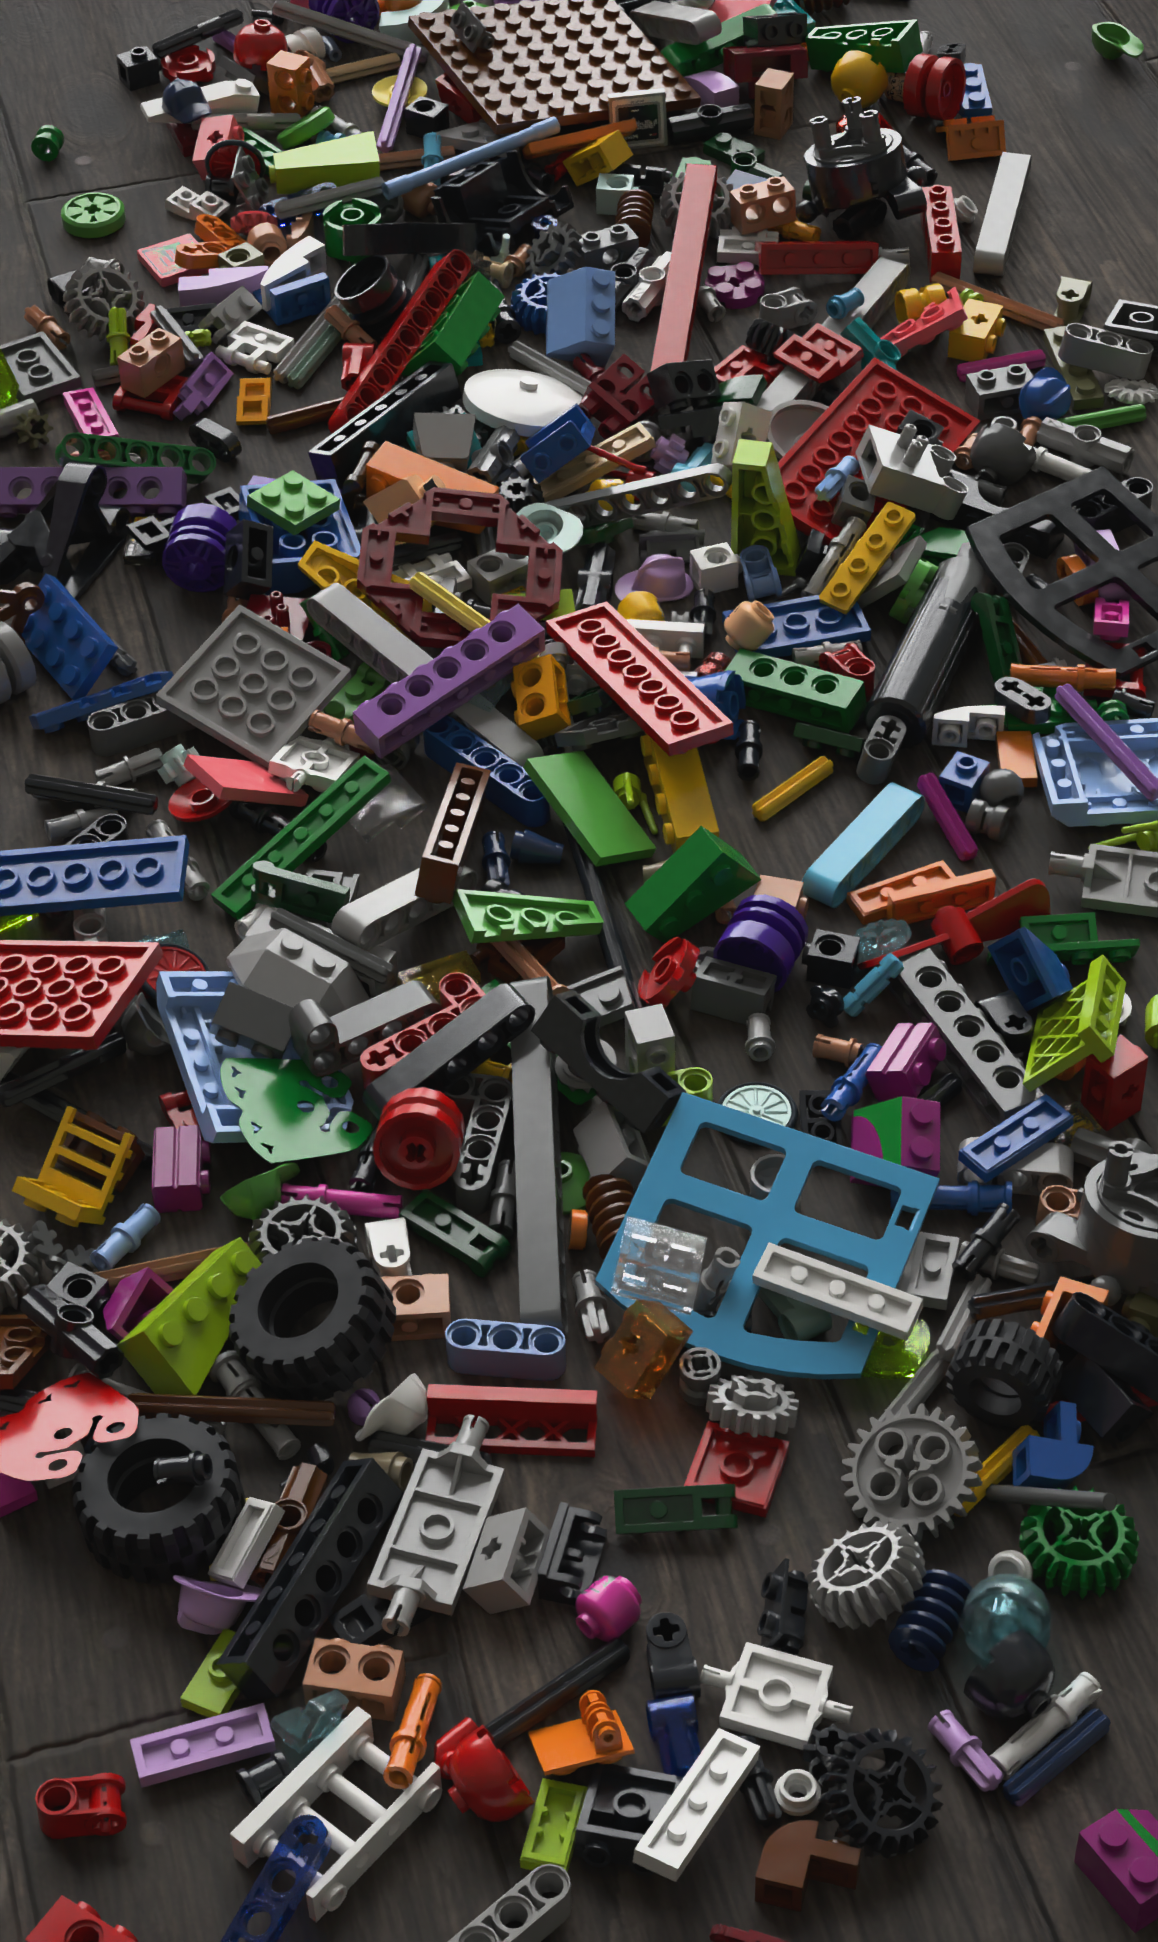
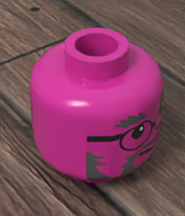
M603 1575L577 1597L575 1602V1609L578 1614L576 1624L580 1631L589 1639L596 1637L603 1642H609L614 1638L620 1637L639 1620L641 1596L636 1587L623 1576L616 1578L611 1575Z

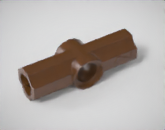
M302 1462L299 1466H293L280 1499L275 1502V1504L285 1510V1513L250 1576V1579L258 1583L262 1589H264L328 1486V1474L322 1472L316 1465Z

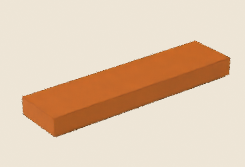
M635 118L528 143L522 149L524 160L539 158L581 148L616 130H620L623 137H627L634 133L638 127Z

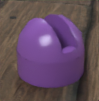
M368 1388L357 1389L349 1397L347 1403L348 1415L353 1423L364 1426L369 1412L380 1402V1398L373 1390Z

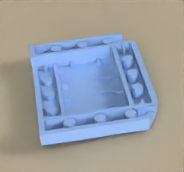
M1158 718L1105 721L1158 778ZM1077 722L1055 726L1054 733L1041 738L1039 732L1032 734L1034 755L1052 817L1068 827L1094 825L1104 827L1113 824L1136 825L1158 820V799L1154 801L1147 800Z
M159 971L156 981L157 1007L204 1141L211 1143L247 1142L239 1126L242 1110L233 1104L224 1093L220 1069L222 1062L226 1058L256 1057L251 1054L250 1049L238 1044L236 1047L224 1045L215 1039L216 1035L209 1033L212 1020L229 982L238 985L232 971ZM292 1038L282 1059H301L293 1048ZM232 1067V1069L234 1070V1073H232V1077H235L237 1074L241 1073L237 1071L235 1067ZM325 1076L321 1079L323 1085L334 1088L338 1085L337 1080L333 1077ZM307 1081L299 1082L301 1086L311 1089L324 1098L330 1115L324 1125L320 1126L322 1131H330L328 1127L338 1112H351L354 1101L349 1090L342 1098H331L310 1086ZM235 1088L237 1091L240 1092V1098H243V1095L246 1091H242L238 1088ZM300 1101L297 1104L298 1108L303 1112H312L314 1110V1106L308 1101ZM348 1121L344 1122L342 1125L345 1131L347 1128ZM251 1122V1124L255 1127L254 1133H257L259 1129H262L261 1127L257 1126L254 1122Z

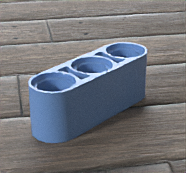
M458 1319L448 1325L445 1331L447 1363L457 1373L552 1381L563 1375L566 1369L565 1336L561 1330L553 1326Z

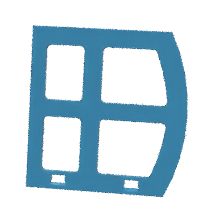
M682 1092L595 1279V1285L618 1306L650 1329L689 1349L695 1347L711 1349L718 1354L722 1362L749 1370L786 1377L811 1379L861 1378L879 1330L869 1327L867 1334L864 1335L853 1330L856 1322L849 1320L842 1338L837 1342L799 1341L749 1333L744 1329V1326L761 1289V1286L753 1284L752 1275L769 1242L778 1246L788 1243L863 1269L868 1274L866 1278L897 1289L938 1188L940 1178ZM705 1127L779 1151L785 1155L766 1199L758 1200L681 1172L700 1129ZM815 1166H823L899 1193L900 1197L881 1239L875 1240L807 1217L795 1211L809 1175ZM668 1204H675L745 1228L751 1232L749 1241L740 1259V1264L735 1270L717 1314L712 1318H706L680 1304L657 1289L635 1271L664 1207ZM902 1210L915 1213L909 1230L896 1225Z

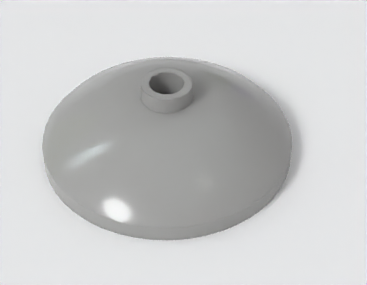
M790 400L780 403L771 409L772 416L766 442L773 443L776 457L779 460L825 412L828 406L809 400Z

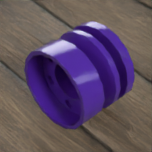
M309 0L310 10L371 30L375 28L379 19L380 7L377 0ZM334 35L339 41L354 43V41Z
M191 504L179 510L173 519L166 548L162 555V566L166 575L176 585L188 591L209 592L223 586L226 533L237 525L236 520L227 511L211 504Z
M766 894L751 895L743 899L736 908L727 928L713 950V958L777 975V982L775 983V992L781 990L787 981L795 961L800 956L808 940V926L804 917L795 907L784 900Z

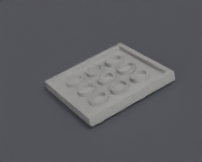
M239 604L156 694V703L250 760L269 769L270 760L284 745L298 738L308 727L311 714L315 710L322 711L349 681L351 669Z

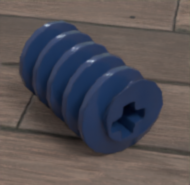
M933 1569L926 1571L927 1574L921 1579L923 1587L913 1591L914 1600L906 1602L903 1613L897 1619L896 1627L889 1635L888 1641L893 1653L905 1665L914 1670L928 1672L934 1671L939 1667L938 1659L945 1655V1645L949 1644L953 1639L952 1631L958 1629L960 1617L965 1615L967 1604L973 1600L974 1591L963 1578L945 1570Z

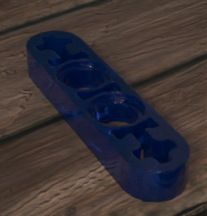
M310 1814L300 1815L292 1820L220 1942H238L240 1938L245 1942L278 1941L329 1853L332 1844L331 1834L322 1820ZM313 1832L318 1838L317 1842L314 1845L307 1843L303 1847L299 1837L302 1833L310 1835ZM292 1853L296 1859L300 1856L305 1865L300 1867L295 1860L287 1857L288 1854ZM287 1869L295 1872L296 1881L290 1890L283 1893L273 1891L272 1881L278 1872ZM258 1912L269 1913L271 1916L269 1929L262 1935H250L247 1931L249 1919Z

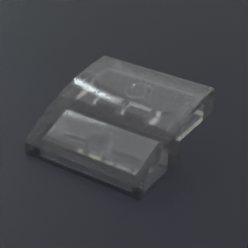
M391 763L380 767L389 772L392 782L348 821L366 843L370 842L394 822L400 829L428 808L427 804Z
M628 1216L623 1229L620 1252L614 1269L610 1294L691 1315L701 1274L707 1237Z

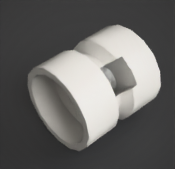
M306 26L295 31L293 34L285 36L288 52L295 53L298 50H305L321 60L325 57L324 41L314 27Z

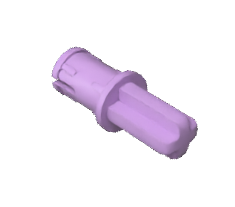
M950 1710L939 1712L940 1716L945 1720L944 1723L935 1715L928 1724V1730L950 1753L952 1764L958 1767L961 1766L981 1791L995 1790L1003 1779V1773L982 1750L981 1740L977 1736H970Z

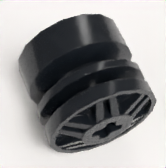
M382 255L369 256L351 266L341 276L334 291L336 298L345 310L352 314L353 320H358L360 327L371 337H378L388 333L413 296L404 281L398 279L399 276L388 259Z

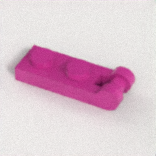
M1095 597L1093 635H1100L1101 639L1109 641L1119 640L1120 637H1128L1129 600L1119 599V602L1105 601V598Z

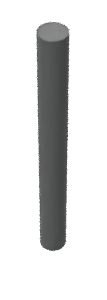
M991 1484L986 1489V1497L991 1502L1112 1511L1116 1507V1497L1112 1493Z

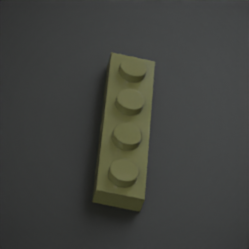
M1066 326L1044 329L1043 341L1054 367L1071 387L1070 405L1072 410L1102 408L1104 406V395L1093 370L1068 364L1058 357Z

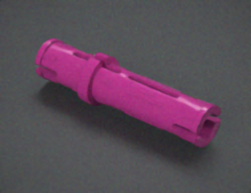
M283 1183L281 1192H284V1196L281 1195L282 1204L288 1202L290 1195L295 1200H303L307 1193L310 1199L314 1201L323 1195L327 1204L336 1201L340 1210H347V1213L350 1215L395 1219L400 1218V1208L403 1206L402 1195L395 1196L329 1189L327 1184H319L318 1187H308Z

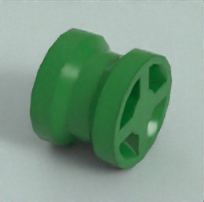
M44 125L40 127L31 143L33 154L43 161L54 160L64 144V135L55 126Z

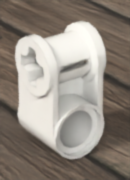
M405 1218L364 1223L368 1255L372 1259L373 1267L379 1276H412L409 1262L410 1245Z

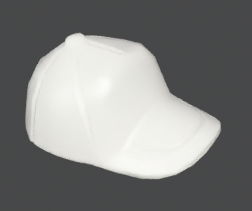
M416 1373L408 1376L390 1395L372 1408L366 1418L364 1427L355 1435L357 1441H362L378 1430L406 1436L427 1420V1391Z

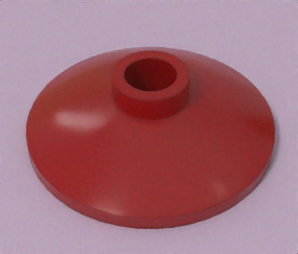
M195 778L183 784L173 793L169 800L168 808L175 819L184 822H195L214 817L226 809L233 800L217 798Z

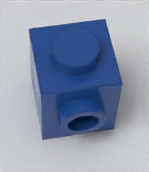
M959 751L953 756L940 774L939 782L955 809L968 813L972 801L975 798H981L980 785L984 777L989 773L990 762Z

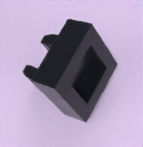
M814 529L811 530L800 551L795 570L796 573L807 577L812 566L816 570L823 560L821 558H824L830 549L828 545H822L824 533Z

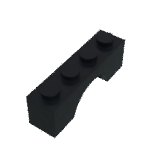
M949 472L947 476L963 482L968 488V493L953 520H945L930 513V519L966 531L967 526L1008 508L995 506L983 499L978 491V481ZM1043 520L1001 539L1002 544L1008 542L1021 544L1030 554L1047 559L1064 539V533L1053 522Z
M575 990L554 995L531 1029V1032L540 1039L541 1045L547 1051L557 1054L567 1063L568 1069L573 1075L584 1079L590 1084L603 1102L613 1105L624 1115V1120L630 1127L641 1131L643 1134L662 1127L675 1109L682 1092L686 1093L687 1091L659 1066L639 1073H630L618 1068L606 1056L600 1042L599 1025L601 1014Z

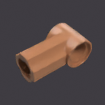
M305 50L296 51L294 54L309 57L310 70L312 71V94L315 101L318 103L329 101L335 94V86L326 73L325 62Z

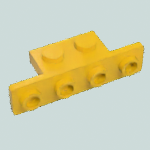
M887 502L819 595L820 603L843 614H847L914 523L916 514L897 504Z

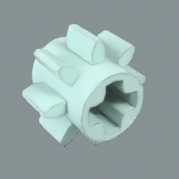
M179 744L159 758L163 766L157 771L166 784L175 781L178 787H181L195 778L183 766L187 754L200 756L194 746L185 750L183 745Z

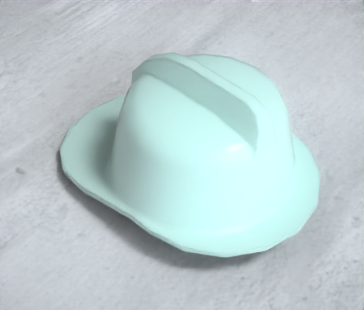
M533 503L523 507L516 513L518 516L523 514L540 529V535L548 543L554 542L563 550V553L574 548L583 536L584 527L580 519L552 505Z

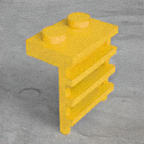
M67 1106L38 1179L17 1176L12 1191L25 1197L23 1204L42 1212H46L47 1208L57 1212L55 1219L73 1227H78L79 1222L103 1225L106 1219L103 1216L108 1202L112 1203L115 1195L112 1194L117 1180L121 1181L124 1173L121 1172L125 1159H130L133 1151L130 1150L135 1136L125 1132L120 1145L73 1124L77 1109ZM68 1132L116 1154L111 1167L64 1146L63 1144ZM59 1154L107 1176L102 1189L55 1168L54 1166Z

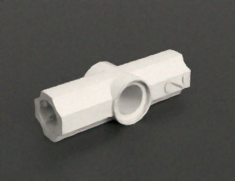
M666 251L656 259L652 266L640 270L639 282L622 302V312L626 313L629 320L639 322L641 318L648 315L654 306L662 305L671 252Z

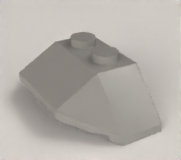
M286 928L246 936L229 954L226 960L238 985L293 1008L301 1001L312 999L317 1001L326 1014L331 1017L370 999L349 962Z

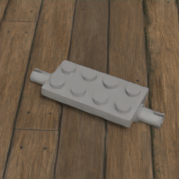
M1090 844L1089 853H1085L1084 856L1051 851L1048 875L1081 878V882H1084L1081 907L1158 917V852Z
M466 1415L462 1421L456 1441L452 1442L448 1448L440 1452L422 1449L367 1583L368 1595L392 1600L381 1623L382 1628L390 1634H394L397 1624H400L397 1635L406 1636L409 1633L417 1607L453 1615L486 1518L491 1516L505 1479V1468L489 1465L481 1458L479 1450L490 1427L488 1421L483 1417L478 1416L475 1426L472 1427L474 1415Z

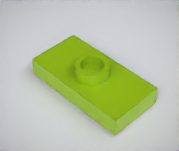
M223 1629L180 1698L182 1707L209 1718L228 1713L241 1691L216 1663L235 1635V1631Z
M542 1778L520 1858V1868L534 1870L544 1864H555L565 1869L568 1873L575 1847L576 1827L588 1787Z

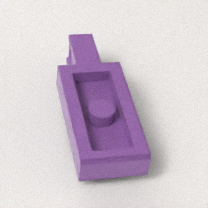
M212 351L205 356L203 362L198 365L179 390L180 392L177 396L182 402L175 408L173 414L181 422L192 412L198 415L208 408L234 374Z

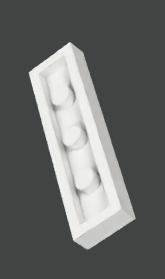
M770 1242L752 1275L753 1284L906 1341L923 1308V1299Z
M718 1728L636 1846L633 1862L676 1882L758 1761L760 1746Z

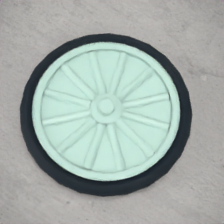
M747 1082L736 1085L727 1090L717 1103L792 1129L797 1122L798 1112L792 1097L785 1090L766 1082ZM726 1134L737 1142L758 1146V1144Z

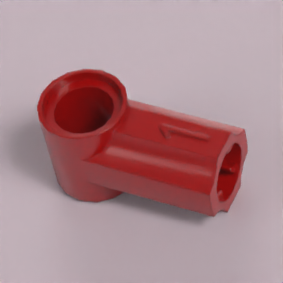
M375 343L343 344L342 389L349 391L376 351Z

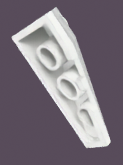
M248 80L223 81L200 87L212 113H257L260 95L254 84ZM162 98L141 103L140 109L147 122L181 123L163 111Z

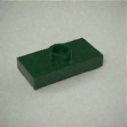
M632 517L583 528V536L576 546L598 542L607 544L614 542L615 535L634 527Z

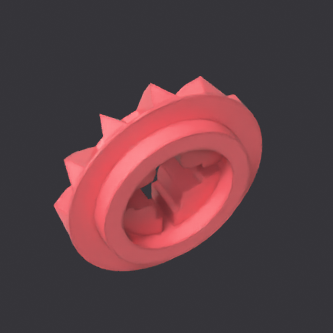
M244 211L230 219V228L236 233L248 235L249 231L260 223L269 222L277 226V218L264 211Z

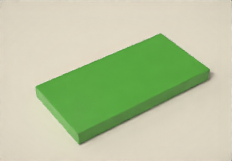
M584 751L528 758L523 769L596 867L653 856L656 850L655 845Z

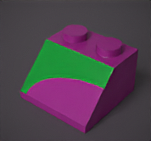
M901 1096L853 1110L851 1149L937 1177L940 1172V1102ZM850 1176V1183L882 1187Z
M1115 1809L1079 1832L1074 1862L1131 1930L1136 1933L1158 1919V1821L1148 1810Z

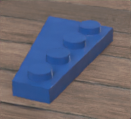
M172 671L153 672L29 716L33 729L44 728L45 734L54 732L65 727L64 721L76 718L77 722L85 721L97 710L112 707L139 696L143 697L158 692L174 675Z

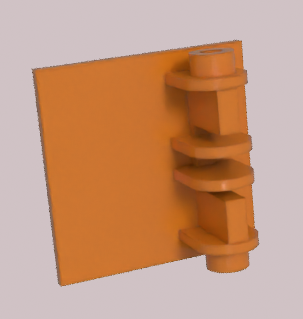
M589 1690L581 1696L579 1700L581 1719L528 1731L529 1739L544 1776L550 1774L567 1775L576 1771L578 1767L594 1763L611 1764L619 1761L623 1756L635 1754L633 1745L616 1710L611 1711L603 1693L598 1690Z

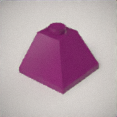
M149 1267L120 1280L103 1309L107 1331L121 1341L174 1289Z

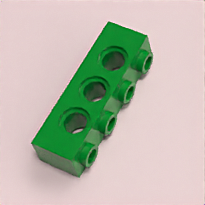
M740 648L725 669V671H736L735 674H740L742 677L746 706L848 734L867 705L865 685L862 680Z

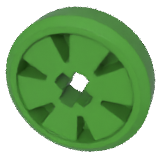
M321 107L282 131L278 135L277 141L283 150H290L332 124L335 120V115L330 107Z
M92 192L78 195L66 202L61 209L64 229L68 233L81 238L108 236L119 230L126 220L123 202L119 198L106 193Z

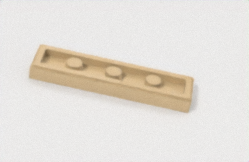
M638 422L595 445V447L631 461L655 448L656 444L650 433ZM586 450L539 483L543 491V498L545 502L563 498L621 465Z

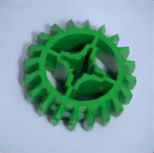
M1076 1485L1072 1489L1079 1491ZM1124 1504L1116 1505L1112 1511L1031 1505L1027 1510V1516L1021 1522L1020 1552L1023 1553L1031 1564L1033 1579L1045 1578L1047 1591L1057 1585L1061 1587L1064 1597L1072 1590L1078 1591L1079 1596L1083 1600L1087 1595V1591L1092 1590L1100 1598L1105 1591V1587L1115 1591L1117 1586L1120 1585V1580H1127L1131 1574L1132 1567L1137 1562L1139 1536L1138 1532L1134 1531V1518L1125 1516ZM1050 1531L1056 1535V1543L1051 1546L1045 1538L1046 1534ZM1106 1538L1113 1547L1109 1553L1102 1549L1103 1543L1101 1541Z

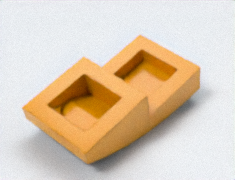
M271 378L240 379L239 396H237V425L266 424L271 409Z

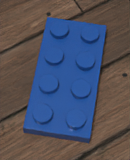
M46 573L38 584L45 596L44 603L38 611L29 615L22 636L25 639L26 647L70 698L76 700L88 694L118 647L58 579Z
M819 595L768 603L763 605L774 616L772 621L774 632L753 652L777 658L792 655V648L814 647L826 641H830L831 644L855 640L866 642L871 641V629L857 601L847 614H843L820 603ZM729 610V611H723V612H722V623H723V625H724L725 619H726L734 610Z

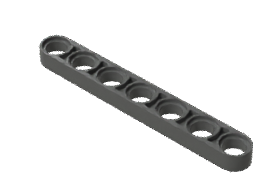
M713 463L547 501L545 504L575 515L580 519L583 527L720 498L727 493L732 484V472L722 464ZM716 475L720 477L724 485L717 486L713 484L709 476ZM681 482L691 483L695 487L696 492L686 491L681 486ZM653 488L664 490L668 498L658 497L653 492ZM632 494L636 496L640 504L630 503L625 495ZM598 501H607L608 503H610L613 510H604L603 508H601ZM577 506L581 508L586 516H577L571 507Z

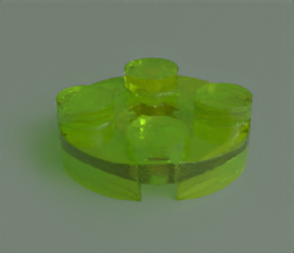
M922 1318L921 1322L917 1319L907 1341L879 1331L862 1376L881 1379L912 1378L929 1356L931 1336L927 1323ZM856 1322L853 1330L866 1335L869 1327ZM889 1336L897 1344L887 1346L880 1342H883L884 1337Z

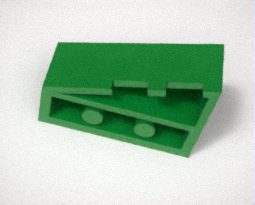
M700 826L636 891L625 905L647 933L665 944L762 879L739 851L703 826Z

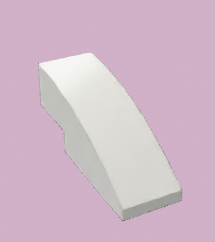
M308 236L285 251L271 265L260 283L262 305L265 311L271 309L269 289L327 270L324 244Z

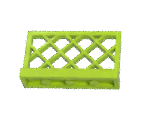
M1104 955L1099 956L1090 963L1086 981L1038 1011L1022 1083L1029 1092L1092 1053L1101 1063L1114 1055L1126 981Z

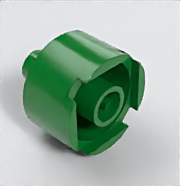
M352 198V203L343 204V200L330 204L323 212L326 254L329 257L350 261L352 265L369 257L343 256L342 225L382 223V216L378 205L361 198Z

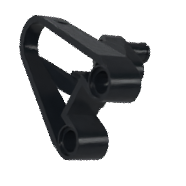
M79 462L67 463L56 483L38 507L26 515L25 521L14 530L0 528V585L10 583L27 569H30L34 572L43 573L42 578L46 573L56 577L76 601L79 600L123 546L129 534L126 531V525L131 524V514L127 508L99 504L107 487V473L102 465ZM48 516L51 518L50 528L45 522V518ZM90 543L76 569L73 570L67 558L69 546Z

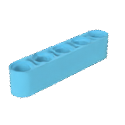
M889 783L809 867L802 879V882H804L803 894L832 908L838 907L846 899L847 893L853 891L918 821L925 806V797L896 783Z

